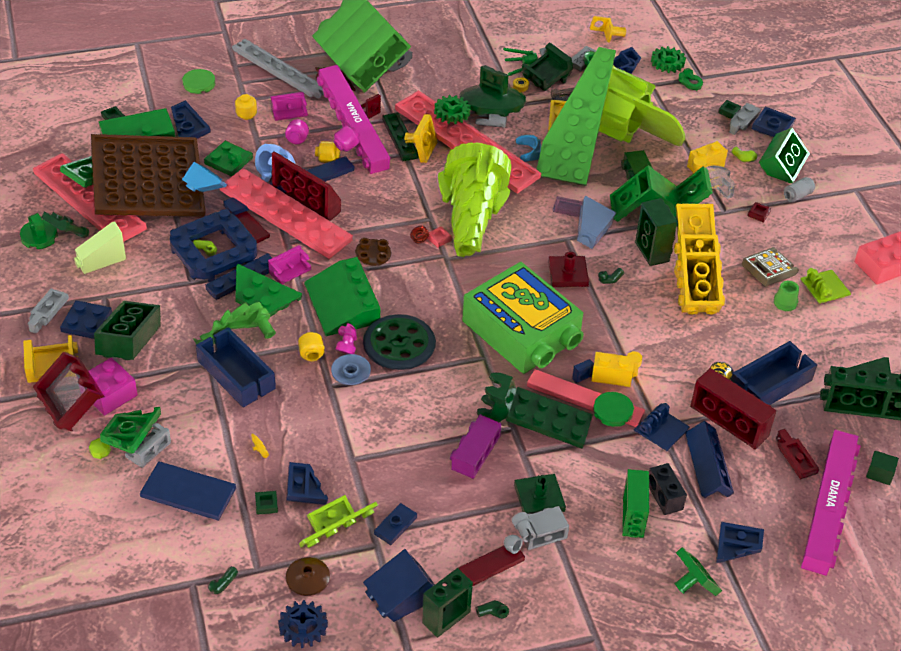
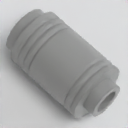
M802 178L784 188V196L788 201L795 202L813 193L815 183L811 178Z

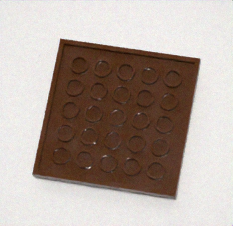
M91 134L95 215L205 217L204 193L197 189L195 192L186 187L187 183L182 180L193 162L200 164L197 138Z

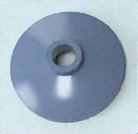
M347 354L340 356L333 362L331 373L334 379L342 384L357 385L367 380L370 376L371 366L364 357L356 354Z

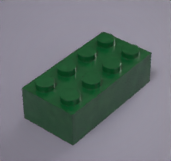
M122 301L94 332L95 355H102L105 358L117 357L123 360H134L161 327L160 305Z

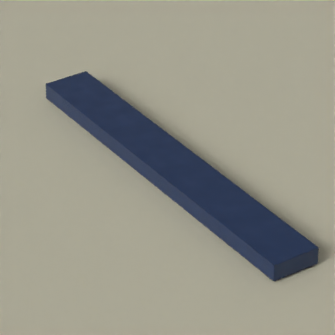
M344 156L306 171L326 182L354 171L355 166ZM281 185L277 187L283 193L286 192ZM235 198L223 201V206L234 215L250 210Z

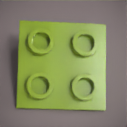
M809 268L807 276L800 278L819 304L851 295L850 291L832 269L818 273L816 269Z

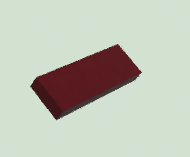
M247 211L235 215L257 243L270 238V233Z
M503 545L458 567V569L473 582L474 586L525 561V555L521 550L513 554Z

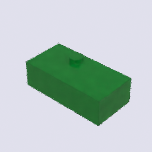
M167 108L98 121L100 134L175 137V131Z

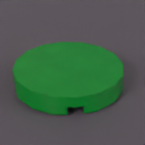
M606 392L595 399L593 411L594 416L599 418L604 425L618 427L625 425V422L632 419L634 406L632 401L622 393Z

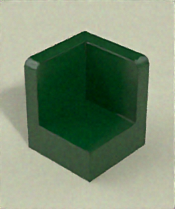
M874 451L866 478L890 485L899 458Z

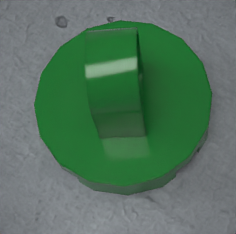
M38 213L28 216L29 222L20 230L22 244L27 248L32 246L36 247V249H44L53 245L55 238L58 237L57 228L42 219Z

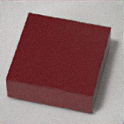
M755 202L748 212V217L764 223L771 212V208Z

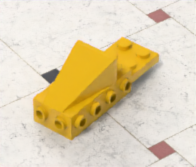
M676 204L678 242L674 245V252L678 255V260H676L674 273L677 278V288H680L678 305L681 306L682 312H687L690 315L698 314L699 312H706L709 315L716 314L725 305V296L722 291L724 281L723 277H721L722 261L719 256L721 246L718 243V235H716L713 204Z

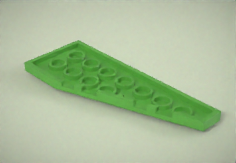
M598 47L554 121L541 147L537 170L541 172V177L587 186L616 50Z

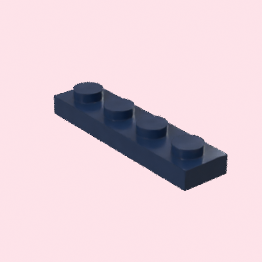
M267 253L243 266L265 276L269 274L268 260L272 259V257ZM236 269L205 284L206 290L215 300L236 291Z

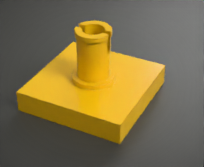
M424 114L414 133H405V143H415L420 163H427L438 143L432 117L429 114Z

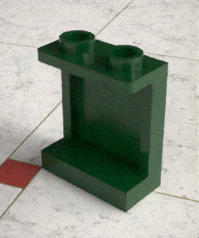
M550 42L545 46L546 53L530 66L525 63L522 64L523 76L544 91L573 70L572 58Z

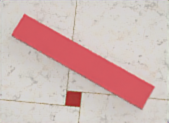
M536 369L527 382V387L591 411H593L595 399L601 395L599 392ZM634 406L632 419L625 423L637 427L644 416L645 409Z

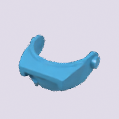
M522 135L516 138L518 145H528L533 148L531 152L521 155V160L528 162L539 159L541 142L538 137Z

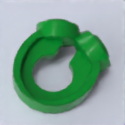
M686 68L683 72H680L679 82L691 90H700L702 88V79L694 75L692 69ZM688 79L696 80L698 83L692 84Z

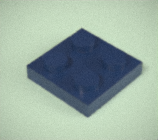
M765 106L754 121L752 130L774 138L775 134L792 128L796 118Z
M75 300L60 326L61 332L94 339V332L112 314V308Z

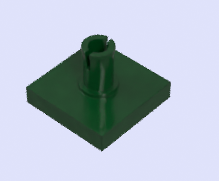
M555 474L514 480V487L522 512L534 514L546 508L557 506L560 507L562 512H565L566 505Z

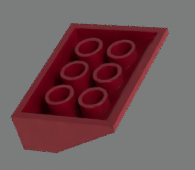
M275 151L272 152V186L277 188L281 185L286 191L285 194L329 221L341 212V199L330 184Z

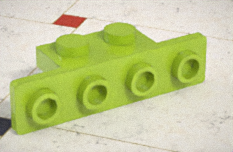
M346 495L309 513L307 517L316 533L303 539L299 546L307 545L310 548L320 542V537L325 535L326 538H329L338 533L337 529L343 525L345 528L352 526L356 523L355 519L362 516L363 519L375 513L373 509L378 506L377 502L354 512Z

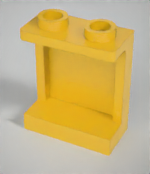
M68 335V343L33 347L32 340L23 341L24 369L27 382H37L63 351L74 356L78 353L77 342H73L72 335ZM70 371L65 378L74 377L76 374Z

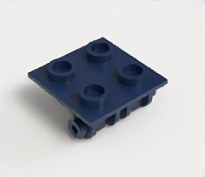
M661 403L634 431L665 451H668L686 433L690 426L669 414L670 406L667 403Z

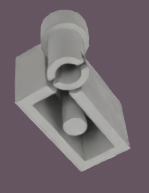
M559 506L546 508L534 514L520 512L512 518V523L515 529L519 531L528 550L568 538L569 524Z

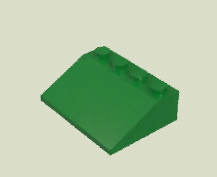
M358 257L340 260L304 282L325 336L338 334V329L341 326L346 327L347 323L352 324L355 329L368 327L380 319L381 308Z

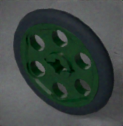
M395 314L382 317L373 322L364 334L363 346L368 357L376 364L392 370H407L420 366L432 356L436 347V339L433 331L424 321L410 315ZM396 326L399 329L390 330L389 327ZM414 329V330H416L417 332L414 333V334H411V333L408 332V330ZM382 336L386 339L383 341H379L376 338ZM422 343L423 346L415 347L413 344ZM383 350L391 351V353L387 355L381 352ZM403 353H407L410 355V357L403 358L400 355Z

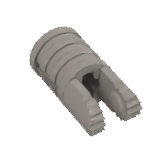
M499 114L478 115L489 119L480 118L476 119L475 122L477 125L505 128L507 116L503 117Z

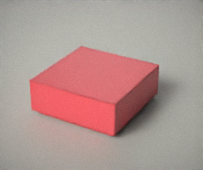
M441 226L427 233V239L437 248L452 241V236Z

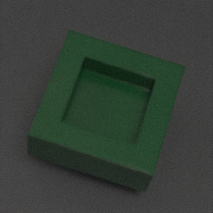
M726 100L719 108L718 113L732 119L741 109V106Z
M276 491L255 492L257 515L278 513Z

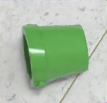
M789 280L781 283L774 296V305L778 309L783 311L796 309L799 294L798 284Z

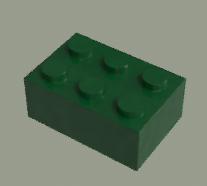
M662 198L642 202L635 243L649 266L670 262L676 227H678L677 218L673 216L669 206L665 204Z

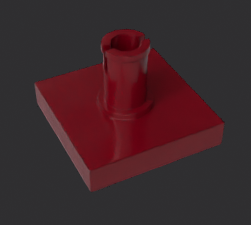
M571 251L566 252L565 256H549L548 263L552 287H589L585 256H576Z

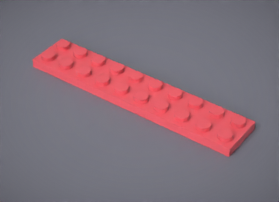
M419 90L395 104V110L416 125H419L424 114L431 115L436 138L451 149L460 146V144L477 142L502 150L511 161L510 181L507 187L518 194L541 178V172L465 121L463 123L457 121V124L453 122L448 124L446 120L441 122V118L437 119V115L434 114V107L437 102Z

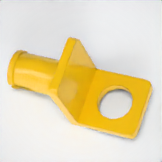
M593 16L589 27L590 30L604 32L608 43H610L612 35L625 37L626 27L613 26L611 18ZM602 21L603 25L596 27L595 22Z

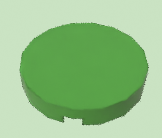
M204 69L191 70L184 74L182 78L185 90L195 94H200L201 91L209 92L216 84L215 75Z

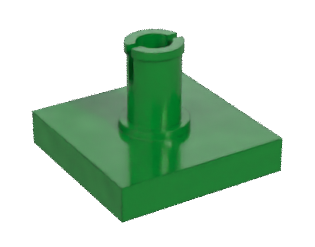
M683 547L676 552L689 570L688 573L674 583L681 593L685 594L697 582L715 596L722 592L721 588L695 556Z

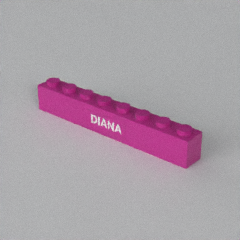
M338 65L319 69L317 83L323 88L324 96L329 99L330 106L335 110L338 121H341L343 127L349 126L351 129L354 127L360 135L358 137L359 143L355 146L357 155L362 158L364 168H367L370 174L388 170L390 167V156Z
M834 429L803 556L802 569L827 576L829 568L834 569L837 556H834L833 553L838 551L840 539H837V535H841L844 523L840 521L841 518H845L847 512L844 502L848 503L851 493L847 488L852 486L854 475L850 474L851 471H855L857 460L854 459V456L858 457L861 446L857 444L859 438L857 435Z

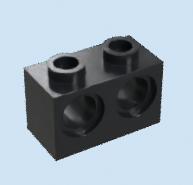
M669 463L650 468L649 489L663 514L667 515L683 510L687 494Z

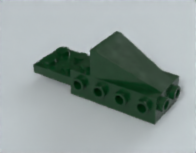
M883 357L849 368L830 366L829 373L825 374L824 377L825 387L821 388L820 400H823L824 411L901 420V374L891 373L889 357Z

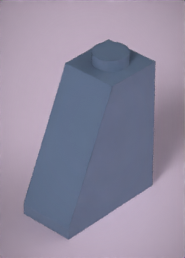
M585 196L580 208L577 241L593 249L612 225L616 212Z

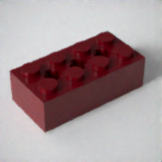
M709 368L696 380L690 404L691 408L755 450L769 437L777 412L770 405L764 403L712 368Z

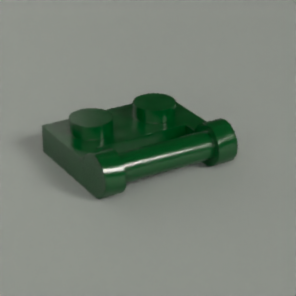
M44 211L41 216L42 219L61 231H70L82 238H86L89 235L88 228L78 227L73 223L74 220L66 215L63 217L54 211L52 214Z

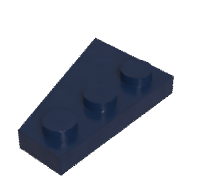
M186 100L171 107L179 137H194L198 139L211 133L209 125Z

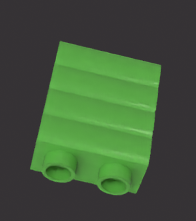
M343 0L341 7L329 19L323 20L318 30L312 35L346 76L364 93L411 48L409 43L368 0Z

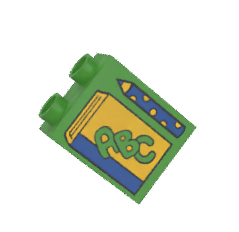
M522 262L517 263L464 294L462 321L523 375L536 366L539 368L546 367L553 360L555 354L563 349L572 350L576 348L584 335L581 331L584 312Z

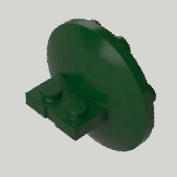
M486 65L480 67L479 85L468 87L460 93V98L463 97V101L468 100L467 104L471 105L470 109L475 111L477 115L499 114L506 117L509 116V113L521 112V109L526 104L525 95L508 86V74L496 71Z

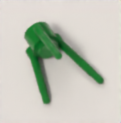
M503 48L504 51L525 54L522 57L505 58V61H522L523 64L525 63L530 66L538 59L537 54L533 51ZM519 68L517 70L509 72L508 75L510 76L522 72L523 70L522 68Z

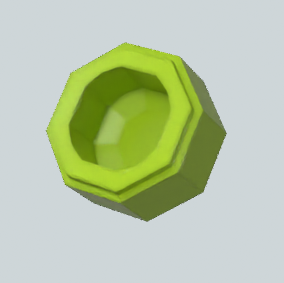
M100 438L91 441L89 445V451L93 458L102 459L108 456L111 450L110 445L101 442Z

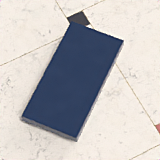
M158 461L140 491V497L219 521L236 490V484Z

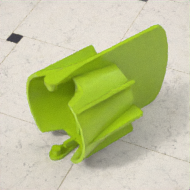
M613 65L599 132L620 142L625 141L627 143L631 142L633 134L638 128L676 146H682L685 140V132L679 121L672 114L654 106L653 102H651V94L655 89V85Z

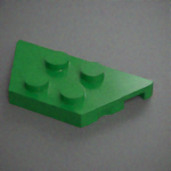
M237 264L235 302L241 305L247 303L248 306L260 302L263 308L268 310L271 317L279 310L289 307V304L293 301L301 300L302 293Z
M154 407L153 412L142 414L141 410L115 414L101 432V442L134 454L151 430L152 425L160 417L161 408Z

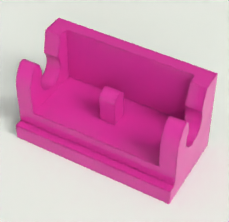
M304 92L271 96V110L275 121L308 116Z
M298 245L268 260L269 274L277 282L284 284L310 271L311 265L307 262L310 258L301 249V246Z

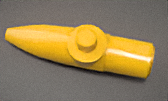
M251 434L255 447H252L253 451L260 452L263 458H267L269 453L259 437Z

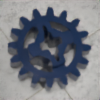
M305 600L302 601L301 605L294 601V607L291 608L287 605L286 612L280 613V620H278L280 636H284L285 642L291 640L293 647L297 643H300L301 648H304L305 643L312 647L314 640L321 642V635L326 636V628H328L327 613L322 612L321 605L315 608L313 601L309 605L306 604Z

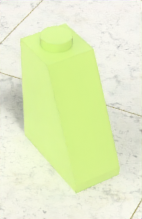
M115 221L75 249V264L77 268L82 269L84 274L126 260L122 232Z

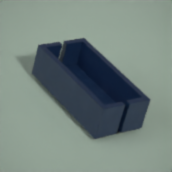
M229 327L214 335L216 352H214L213 339L211 337L196 344L197 361L243 408L258 400V395L263 397L276 389L275 373Z
M788 341L733 372L731 381L764 403L771 405L811 382L817 364L806 354L802 355L799 364L802 351L791 341Z

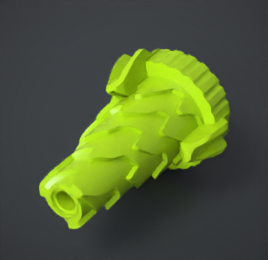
M477 142L460 144V146L454 147L449 152L444 170L438 173L442 200L445 203L451 200V205H453L451 223L454 233V248L459 257L465 258V256H471L475 252H481L483 234L487 228L488 219L491 220L492 214H498L510 195V190L507 186L510 181L511 161L497 147Z

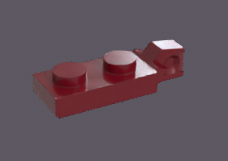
M786 429L779 430L776 436L777 445L799 479L818 474L819 467L799 438H791Z

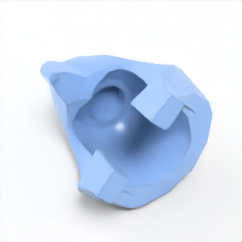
M275 144L260 146L255 156V167L261 174V179L266 182L272 177L273 151L295 163L290 152Z

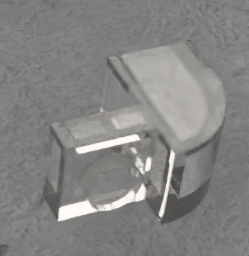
M716 165L705 167L709 172L712 190L717 189L726 199L732 198L736 184L730 179L731 171Z

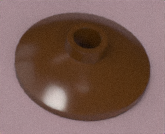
M305 557L294 561L286 572L288 587L293 592L303 596L320 593L327 587L330 580V571L323 561L312 557Z

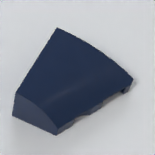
M633 47L621 51L614 58L613 65L632 74L641 57Z

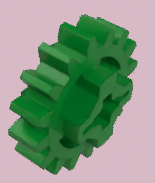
M667 46V48H656L652 52L651 62L652 66H656V70L660 69L661 72L667 71V73H670V71L676 73V70L681 71V68H684L686 57H684V53H681V50H676L675 47L670 49Z
M448 95V98L442 96V100L437 99V103H435L434 114L437 115V119L441 118V122L446 120L448 124L451 122L457 124V121L463 123V119L468 120V116H470L471 105L467 104L468 100L463 101V97L457 98V95L454 97Z

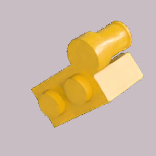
M718 141L690 151L687 167L693 173L703 166L708 169V172L724 167L728 150Z
M635 351L629 352L627 356L595 352L591 382L630 387L632 377L638 375V369L642 364V355Z

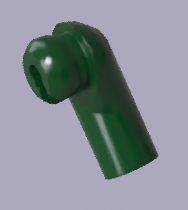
M617 268L609 275L607 271L598 273L599 281L602 284L616 283L624 275V271L621 268Z
M229 567L218 581H210L209 591L214 592V594H221L237 576L238 570L235 567Z
M496 600L475 607L478 617L491 614L503 619L510 612L508 606Z

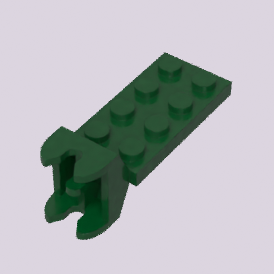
M497 372L490 374L489 378L494 383L500 385V388L494 386L485 387L486 395H483L481 400L486 405L491 406L492 409L479 408L477 409L478 416L482 415L497 422L506 419L510 423L581 449L583 448L593 414L520 387L516 389L512 376Z

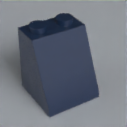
M406 549L402 550L363 582L367 587L365 591L372 602L376 600L379 606L376 607L383 618L388 617L393 622L422 608L424 593L435 585L421 564Z

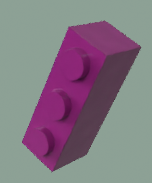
M479 415L476 421H472L469 426V432L467 435L462 436L459 447L451 453V470L474 479L501 437L502 423Z

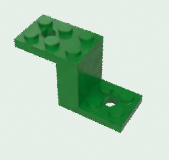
M646 166L610 194L611 210L616 212L614 220L620 221L634 209L638 208L642 202L660 198L669 206L671 213L676 217V204H699L713 193L708 169L704 166L676 186L652 167Z

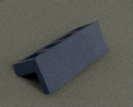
M703 421L685 433L701 496L707 498L719 491L726 497L734 494L717 431L713 426Z

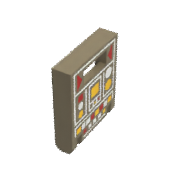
M775 247L747 256L741 264L765 287L793 277L799 271L779 251L777 252ZM756 264H758L760 267H762L767 273L762 272V271L756 266Z

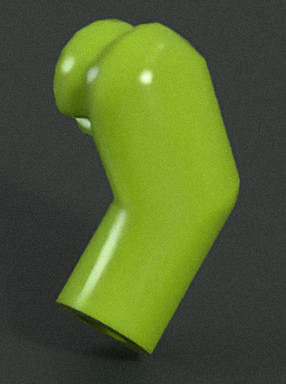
M734 147L731 151L742 162H750L757 159V153L752 150L742 151L738 147Z
M194 240L193 244L196 248L204 250L207 255L213 256L217 253V247L212 241Z

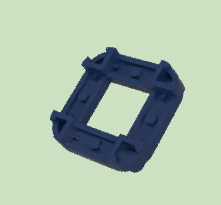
M222 209L220 212L212 213L170 231L171 251L173 254L176 253L187 267L193 280L196 278L208 279L209 283L215 280V275L234 268L237 264H247L253 261L258 254L257 242L240 220L227 209ZM219 230L221 234H226L235 245V247L205 259L192 241Z

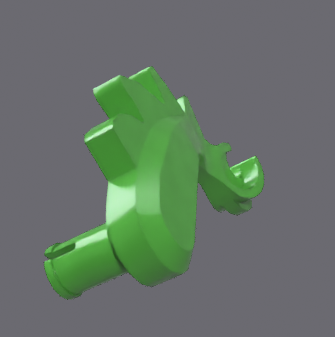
M260 302L250 306L244 303L232 313L227 310L220 321L215 320L212 330L201 335V340L195 338L193 340L198 344L211 337L214 345V335L227 327L230 329L259 327L265 339L273 337L276 331L268 321L270 319L268 310L263 308Z

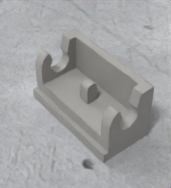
M154 423L152 425L154 429L144 438L134 454L126 452L125 457L143 468L171 443L168 428Z

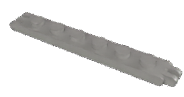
M243 39L237 45L232 46V49L299 91L304 92L309 97L320 98L324 95L323 88L318 85L317 81L247 39Z

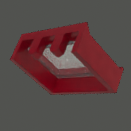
M64 351L33 386L37 393V398L45 406V411L54 420L53 424L61 430L73 431L72 428L98 399L105 397L81 359Z

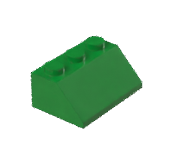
M789 128L775 134L761 157L759 164L768 176L793 183L810 153L794 129Z

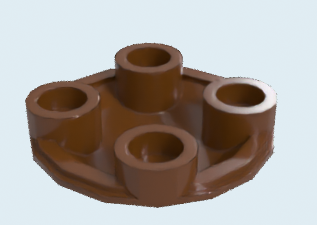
M361 238L355 249V254L359 261L370 266L385 264L390 259L392 253L391 248L388 246L389 243L385 239Z

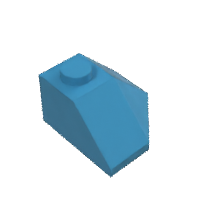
M193 162L182 179L187 183L186 187L194 192L196 189L206 192L227 186V183L222 181L223 179L196 162Z

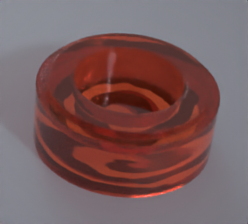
M419 225L412 229L410 237L417 244L423 243L428 239L429 232L425 226Z

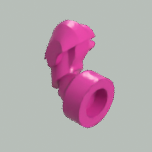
M347 323L346 327L341 326L338 329V334L343 336V339L337 342L335 350L345 354H354L356 350L354 341L357 340V333L354 326Z

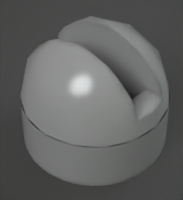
M509 535L504 539V546L509 552L516 554L521 549L523 540L517 535Z

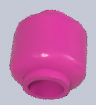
M293 120L287 126L285 136L290 143L301 144L309 134V127L303 120Z
M344 126L334 134L335 139L333 142L340 151L348 152L358 145V137L360 135L354 127L351 129L349 126Z

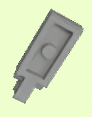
M746 103L731 119L729 133L735 135L740 129L745 131L759 116L761 109Z
M50 289L31 311L30 321L28 322L29 331L37 333L42 328V325L46 326L69 299L68 294Z

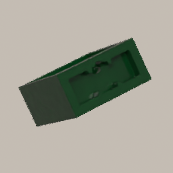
M458 568L428 589L423 596L422 623L437 638L471 612L473 582Z

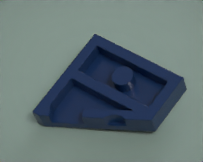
M289 462L286 501L326 505L328 496L322 492L320 488L321 483L315 477L311 465Z
M721 522L716 562L721 563L760 553L763 547L764 529Z

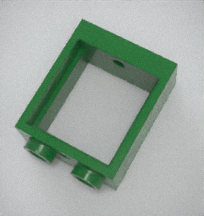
M628 469L623 491L622 536L644 538L649 516V471Z

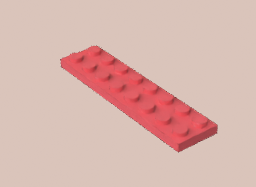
M63 153L33 168V172L37 177L99 231L115 221L122 232L123 242L147 229L146 223L136 215H95L93 185L84 188L60 172V166L73 162Z
M244 168L225 181L227 183L226 187L220 188V191L237 199L246 205L248 209L328 259L332 258L353 239V235Z

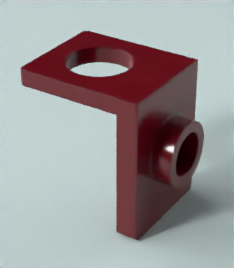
M379 94L361 104L362 109L366 107L364 112L368 119L381 113V95Z

